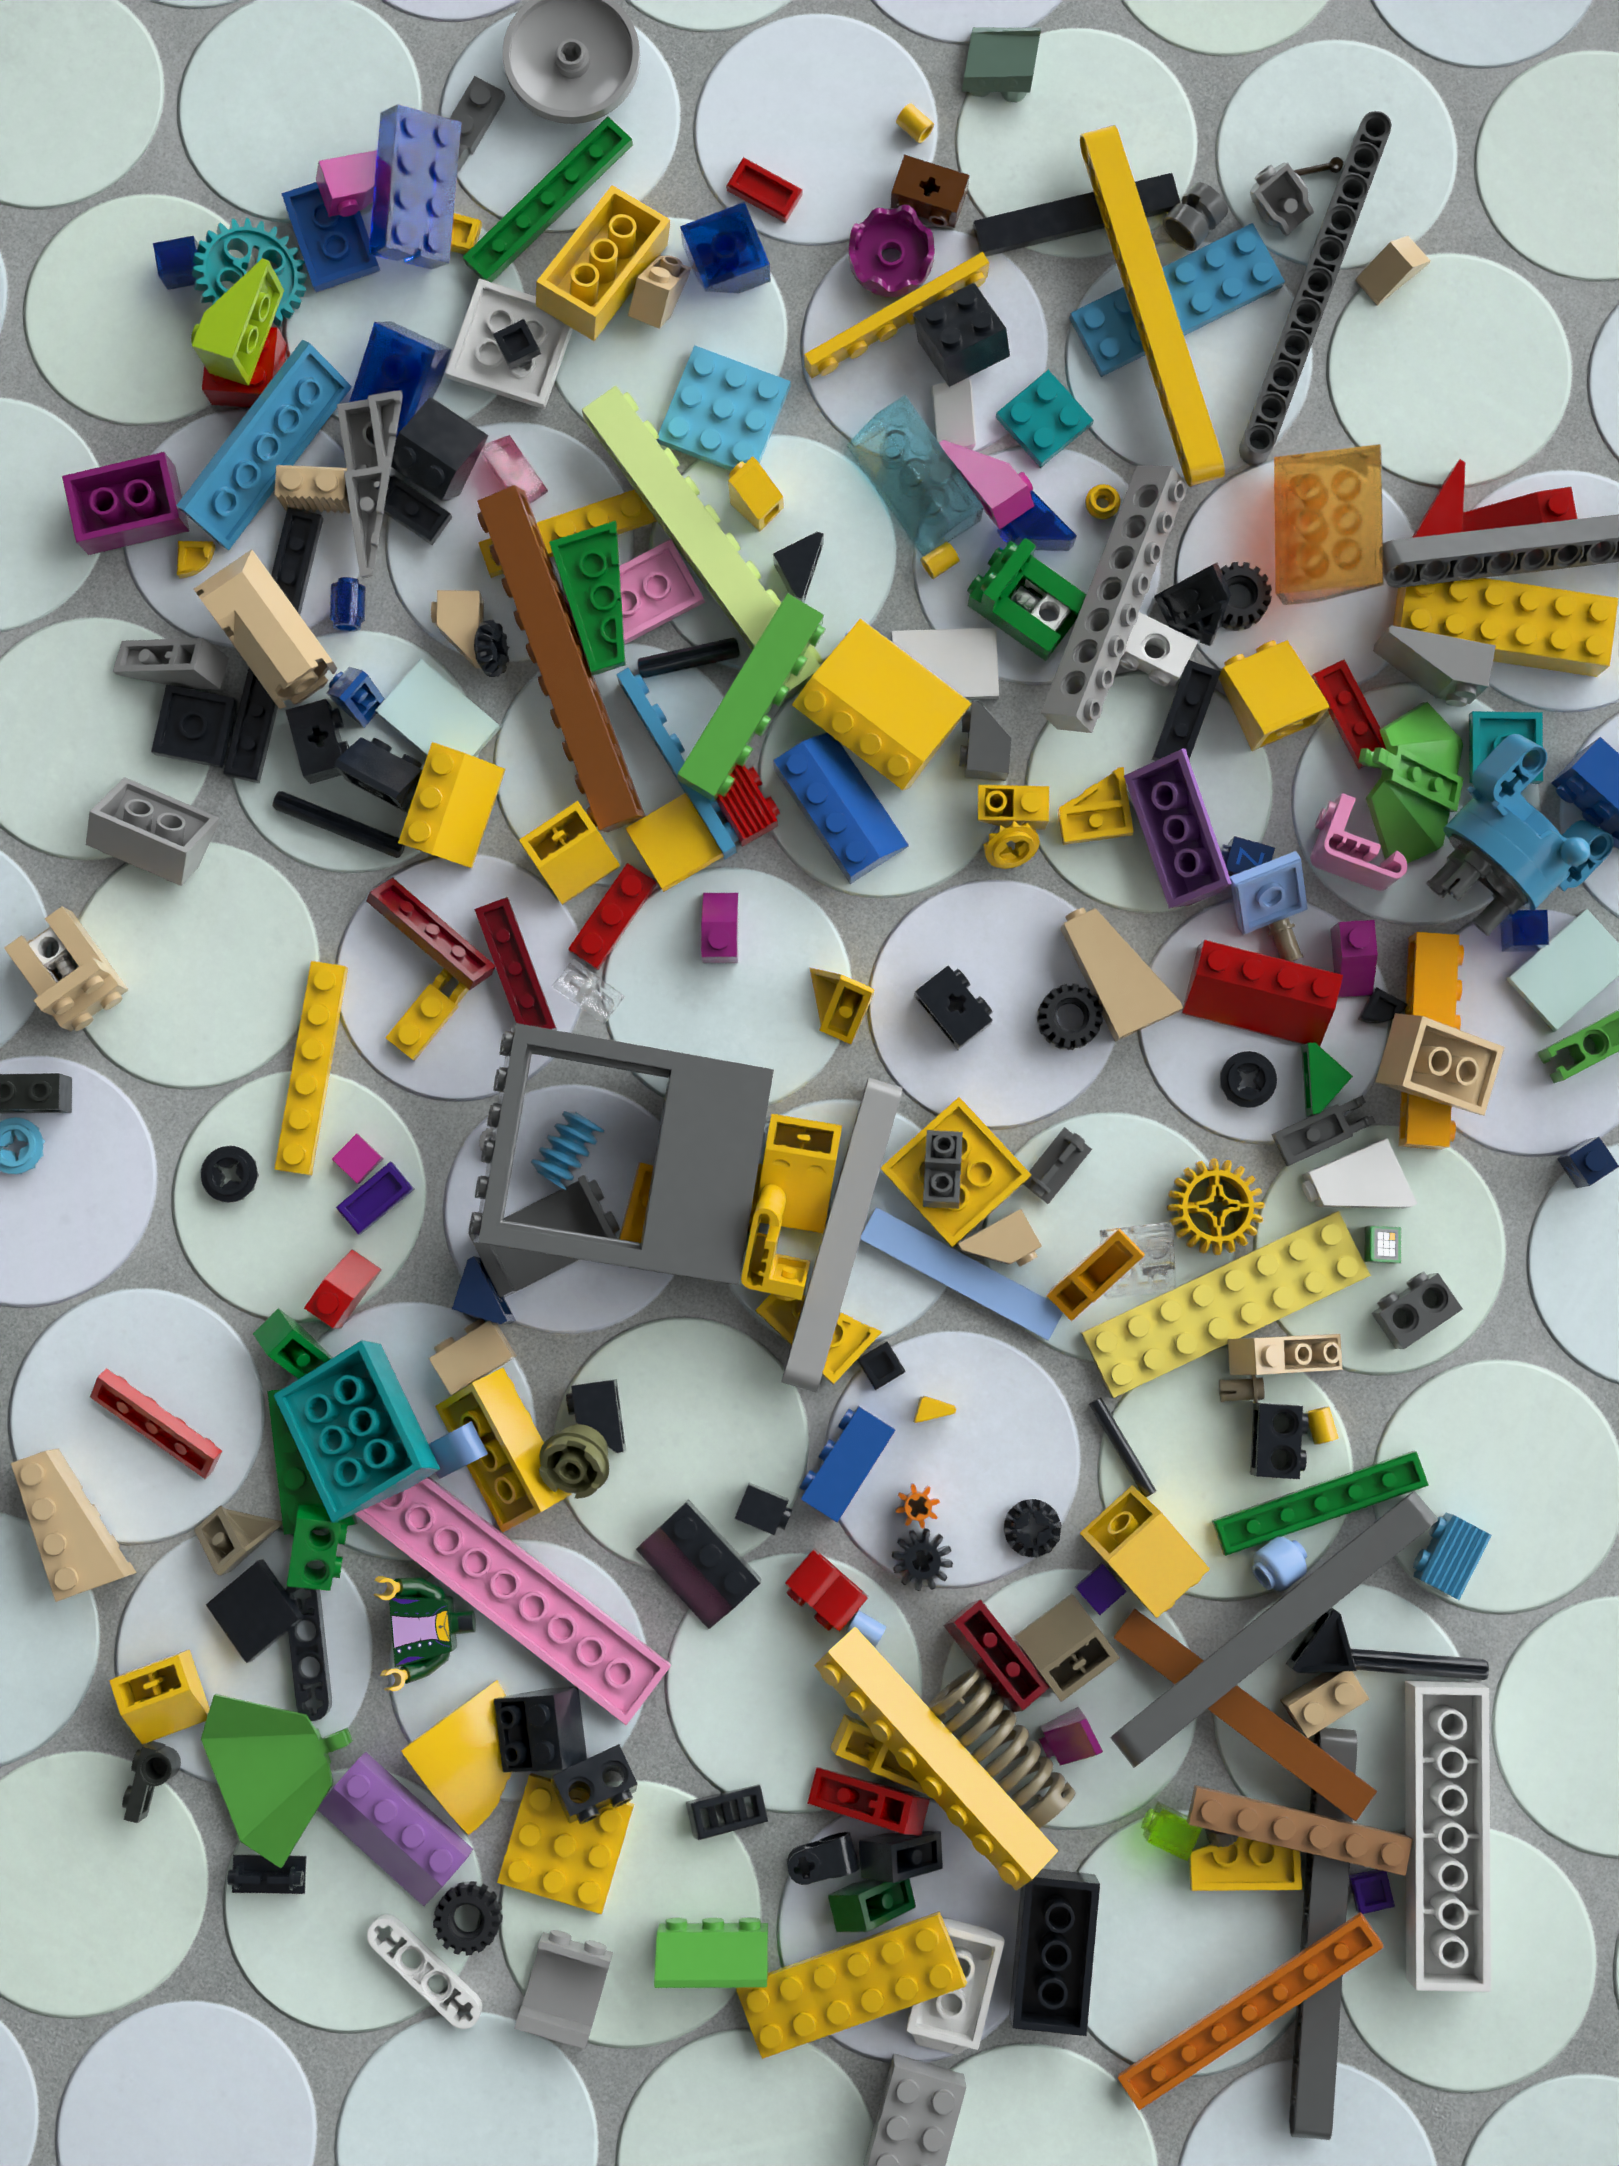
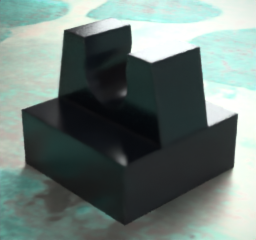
M525 319L493 334L510 369L516 366L522 368L532 363V358L541 354L540 348Z

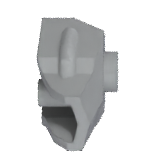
M1282 163L1275 168L1269 165L1254 178L1257 183L1254 184L1250 191L1252 202L1255 204L1262 219L1268 224L1278 227L1285 236H1288L1301 222L1314 213L1308 201V189L1305 182L1294 172L1289 163Z

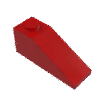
M1459 459L1454 465L1412 538L1462 532L1466 462Z
M1572 487L1538 491L1463 512L1462 532L1578 519Z
M816 1767L807 1804L902 1834L921 1836L930 1799L893 1787Z

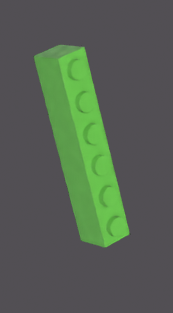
M787 593L678 772L679 782L715 802L719 794L723 797L726 796L735 780L730 775L737 764L742 767L744 766L753 751V748L749 746L755 734L761 737L768 727L771 718L767 714L773 704L779 707L790 689L785 685L790 676L793 674L798 677L805 666L808 658L803 655L810 644L816 647L826 630V628L821 626L824 619L822 613Z

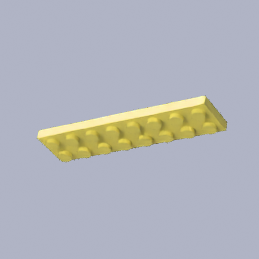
M1337 1211L1082 1332L1081 1335L1111 1397L1115 1398L1228 1344V1339H1239L1371 1275L1340 1212Z

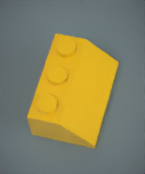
M432 742L398 843L473 868L506 769Z

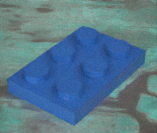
M317 182L281 193L316 293L381 271L360 211L346 217L341 215L329 217Z

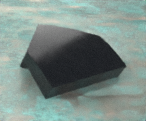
M1217 562L1154 595L1170 628L1186 636L1198 639L1200 643L1211 646L1231 597L1230 590Z

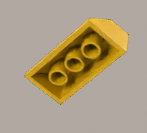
M504 1367L471 1383L435 1406L449 1433L472 1421L488 1454L466 1466L502 1533L572 1495L559 1488L554 1492L542 1480L539 1473L541 1467L539 1455L544 1442Z

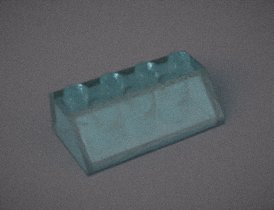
M906 395L876 413L847 444V448L922 556H925L944 542H950L981 521L984 507Z

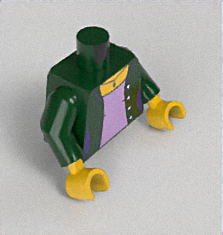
M384 1576L375 1578L374 1581L379 1583L386 1582L387 1584L384 1593H375L373 1595L382 1600H389L395 1667L402 1666L400 1670L385 1669L381 1672L380 1676L392 1674L395 1682L393 1686L384 1688V1690L398 1691L404 1686V1683L408 1684L430 1676L449 1660L450 1652L457 1648L456 1634L474 1633L476 1631L474 1611L454 1612L453 1597L445 1596L442 1588L423 1578H396L395 1580Z

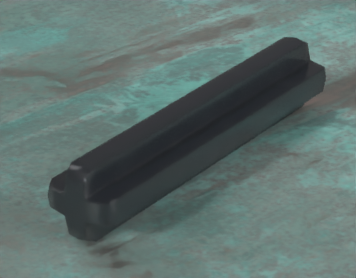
M728 638L642 657L637 660V665L641 677L647 678L738 658L740 650L736 638Z

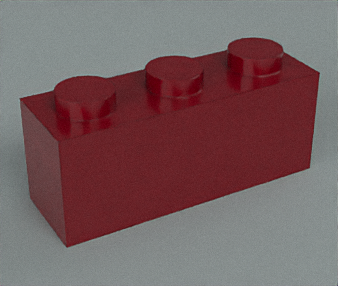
M981 1599L969 1603L943 1625L974 1666H978L986 1676L984 1679H988L991 1682L995 1693L1002 1696L1004 1704L1009 1710L1013 1712L1025 1710L1050 1688Z

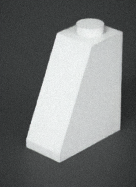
M1388 1139L1380 1140L1302 1174L1305 1180L1302 1183L1304 1194L1308 1201H1314L1317 1207L1403 1209L1417 1204Z

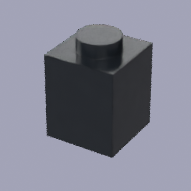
M749 1482L734 1519L775 1535L778 1527L785 1530L792 1509L786 1507L789 1501L788 1498Z

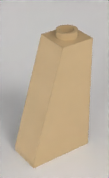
M1083 907L1065 916L1067 922H1064L1061 926V932L1092 995H1096L1099 999V1006L1102 1005V1016L1115 1042L1183 1009L1180 1000L1096 908L1086 912Z

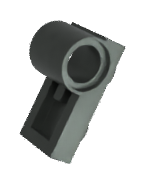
M151 1741L142 1746L141 1750L138 1749L136 1751L131 1766V1771L135 1772L133 1784L127 1787L122 1801V1807L126 1808L124 1820L139 1823L148 1816L155 1786L164 1784L174 1777L180 1769L181 1759L175 1749L165 1746L166 1744ZM155 1757L165 1761L167 1765L166 1774L162 1775L155 1771L153 1767Z

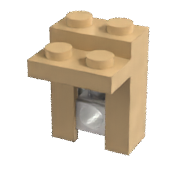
M62 906L45 918L50 927L28 942L21 935L4 947V949L38 995L34 1002L44 1013L52 1015L61 1028L69 1031L74 1029L79 1031L87 1027L94 1020L92 1016L103 1008L104 1010L111 1009L120 1003L123 999L121 995L127 992L128 988L75 914ZM57 941L59 944L57 954L48 958L46 953L47 947L50 943ZM70 957H73L79 967L77 969L76 965L72 964ZM55 968L59 970L58 973L62 974L63 977L61 980L55 973Z

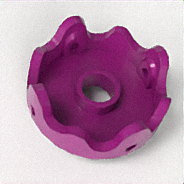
M901 205L895 209L875 208L862 223H855L853 225L849 239V264L854 277L866 290L882 297H900L918 289L929 276L935 254L933 233L930 228L925 227L921 223L916 211L912 207ZM888 248H894L900 252L901 257L897 261L889 262L882 257V252Z

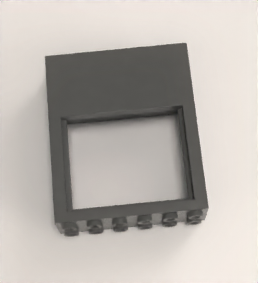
M515 1023L510 1031H505V1034L502 1035L499 1055L505 1056L504 1067H499L496 1070L493 1091H499L498 1102L490 1105L487 1126L493 1127L491 1140L487 1139V1141H484L481 1162L487 1163L485 1176H478L475 1190V1198L481 1199L479 1212H472L468 1234L474 1235L473 1242L739 1285L774 1069ZM532 1054L668 1078L641 1243L503 1220Z

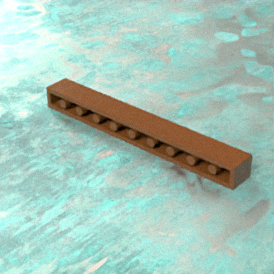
M513 485L478 500L477 502L481 510L480 513H477L479 523L485 533L489 532L493 545L489 546L490 553L496 565H501L505 578L501 579L503 588L507 596L514 599L517 608L514 611L516 623L521 631L525 630L529 643L526 644L527 653L534 664H538L541 672L538 682L544 695L549 696L554 708L550 709V714L557 729L561 728L566 741L562 742L563 750L567 759L570 762L574 761L578 774L574 775L575 782L582 795L586 794L590 807L586 810L589 818L595 827L598 826V829L604 832L613 831L645 817V813L595 678L592 676L586 654L526 492L517 485Z

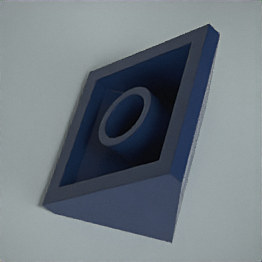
M476 1256L469 1258L466 1262L452 1309L498 1324H511L515 1322L516 1319L505 1298L499 1297L481 1258Z

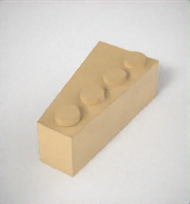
M59 1449L46 1450L11 1463L55 1602L137 1573L132 1564L127 1562L120 1551V1545L113 1534L110 1535L101 1521V1515L95 1505H91L84 1494L81 1483Z

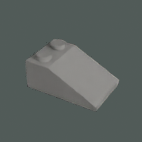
M1390 625L1374 644L1373 652L1435 698L1445 699V703L1451 706L1463 707L1471 704L1488 688L1496 645Z

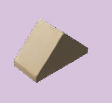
M1409 236L1391 241L1359 274L1355 281L1378 306L1430 263V260Z

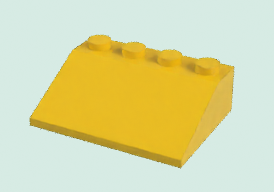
M862 619L858 620L827 657L792 703L793 707L901 790L909 789L972 705L965 697Z

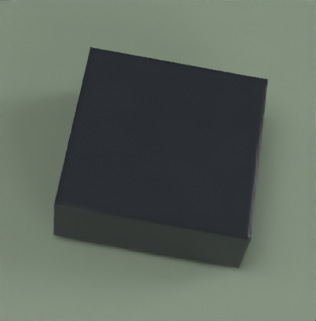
M888 1341L857 1359L875 1390L906 1372Z

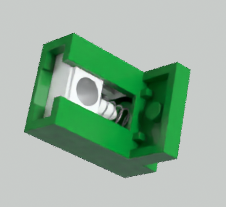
M1024 538L1018 546L1010 540L1004 550L1001 547L995 550L987 563L990 569L984 577L978 574L967 589V592L970 593L967 606L1044 661H1047L1076 622L1087 594L1033 557L1036 545ZM1014 595L1017 600L1016 603L1011 600ZM1044 609L1052 610L1056 614L1057 619L1051 622L1045 621L1040 617L1039 612Z

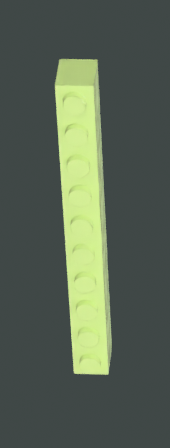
M614 386L582 409L585 423L753 651L781 604L779 598L772 589L766 591L758 581L761 578L758 569L750 560L745 563L739 555L738 551L741 548L730 532L727 534L723 533L718 526L720 518L711 505L708 504L704 507L697 497L700 491L689 476L683 478L677 470V467L680 466L678 460L669 448L665 450L661 448L656 441L659 435L653 425L648 420L642 422L636 413L639 408L628 392L622 394L618 387ZM809 645L803 655L808 659L798 677L792 674L785 685L790 688L786 695L787 699L805 687L823 662L821 656L812 645Z

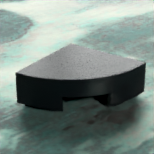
M1376 987L1373 990V994L1367 1000L1358 1020L1374 1024L1383 1023L1393 1019L1395 1013L1400 1014L1408 1004Z

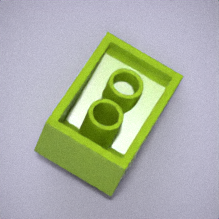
M262 258L204 312L200 324L194 326L191 334L192 347L210 374L249 386L284 293V289L269 260Z

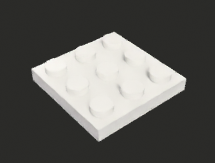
M478 279L445 374L447 379L545 409L573 328L536 307V296ZM525 319L540 348L541 354L532 358V363L522 368L516 366L510 369L493 334Z

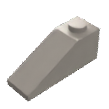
M204 638L126 640L121 642L113 672L119 676L192 690L220 689L229 657Z

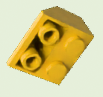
M578 801L519 839L522 847L562 905L620 867L617 859Z
M190 1649L123 1673L109 1680L121 1717L142 1745L205 1722L210 1708Z

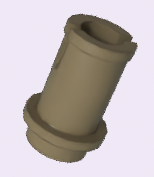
M1289 918L1268 925L1270 929L1268 936L1272 935L1281 959L1292 962L1303 958L1292 929L1295 925L1294 923L1290 924Z
M1251 1375V1379H1219L1220 1402L1253 1400V1403H1258V1400L1265 1398L1263 1378H1256V1375Z

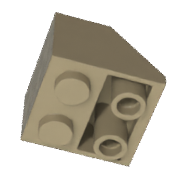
M1072 1593L1014 1636L1061 1702L1120 1659Z

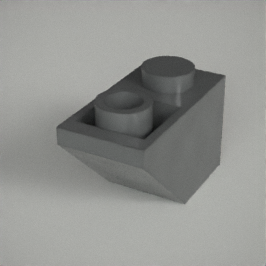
M972 701L970 711H966L962 719V732L968 733L967 746L961 745L959 766L965 767L966 778L1006 781L1009 774L1011 737L979 701Z

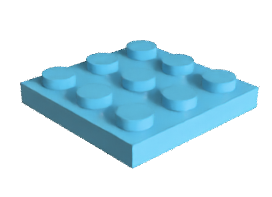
M694 345L659 431L657 442L660 445L729 471L742 461L746 463L752 456L760 463L790 390L791 381Z

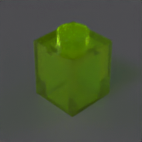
M1159 1801L1154 1809H1148L1141 1824V1828L1144 1829L1142 1835L1148 1843L1185 1861H1188L1203 1828L1189 1825L1187 1823V1815Z

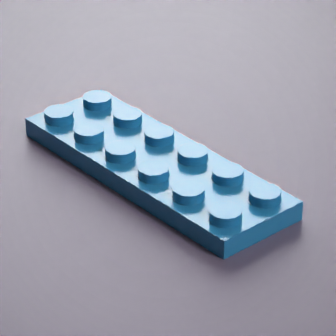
M1253 223L1162 267L1184 336L1282 288L1285 283ZM1124 287L1070 313L1069 319L1100 377L1145 356Z
M302 340L176 506L219 545L230 550L275 490L277 465L293 466L352 386L311 343Z

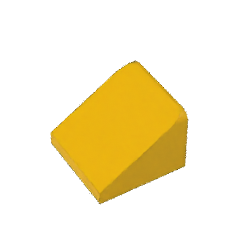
M923 1395V1397H920L913 1422L919 1423L955 1414L957 1408H955V1405Z

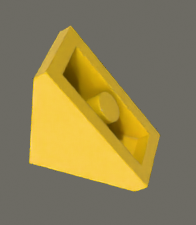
M810 968L821 1024L819 1031L851 1045L873 998L874 989L841 974Z

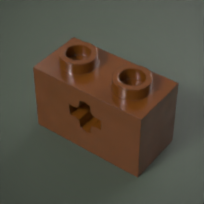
M904 154L891 192L890 208L895 209L901 205H909L916 211L917 216L928 219L933 225L955 228L968 192L970 175Z

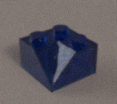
M745 202L680 226L683 248L694 275L705 292L739 294L771 282L770 263Z

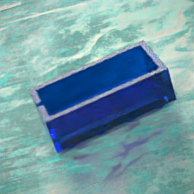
M399 104L380 113L369 243L370 255L394 261L404 259V263L431 270L449 264L462 122Z

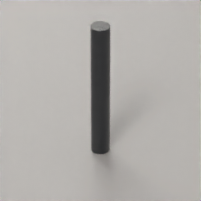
M1100 1397L1089 1403V1406L1141 1493L1145 1497L1155 1493L1157 1490L1103 1399Z

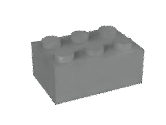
M893 2053L864 2159V2166H945L966 2091L964 2074Z

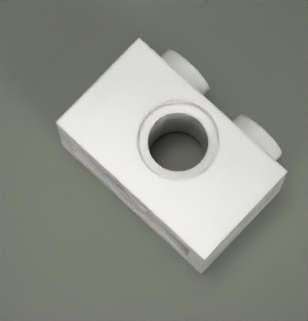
M1139 612L1137 622L1132 628L1125 653L1121 657L1119 664L1129 670L1135 671L1139 669L1149 674V679L1158 685L1167 686L1169 684L1175 687L1198 641ZM1150 645L1158 647L1162 656L1159 658L1149 657L1145 652V647Z

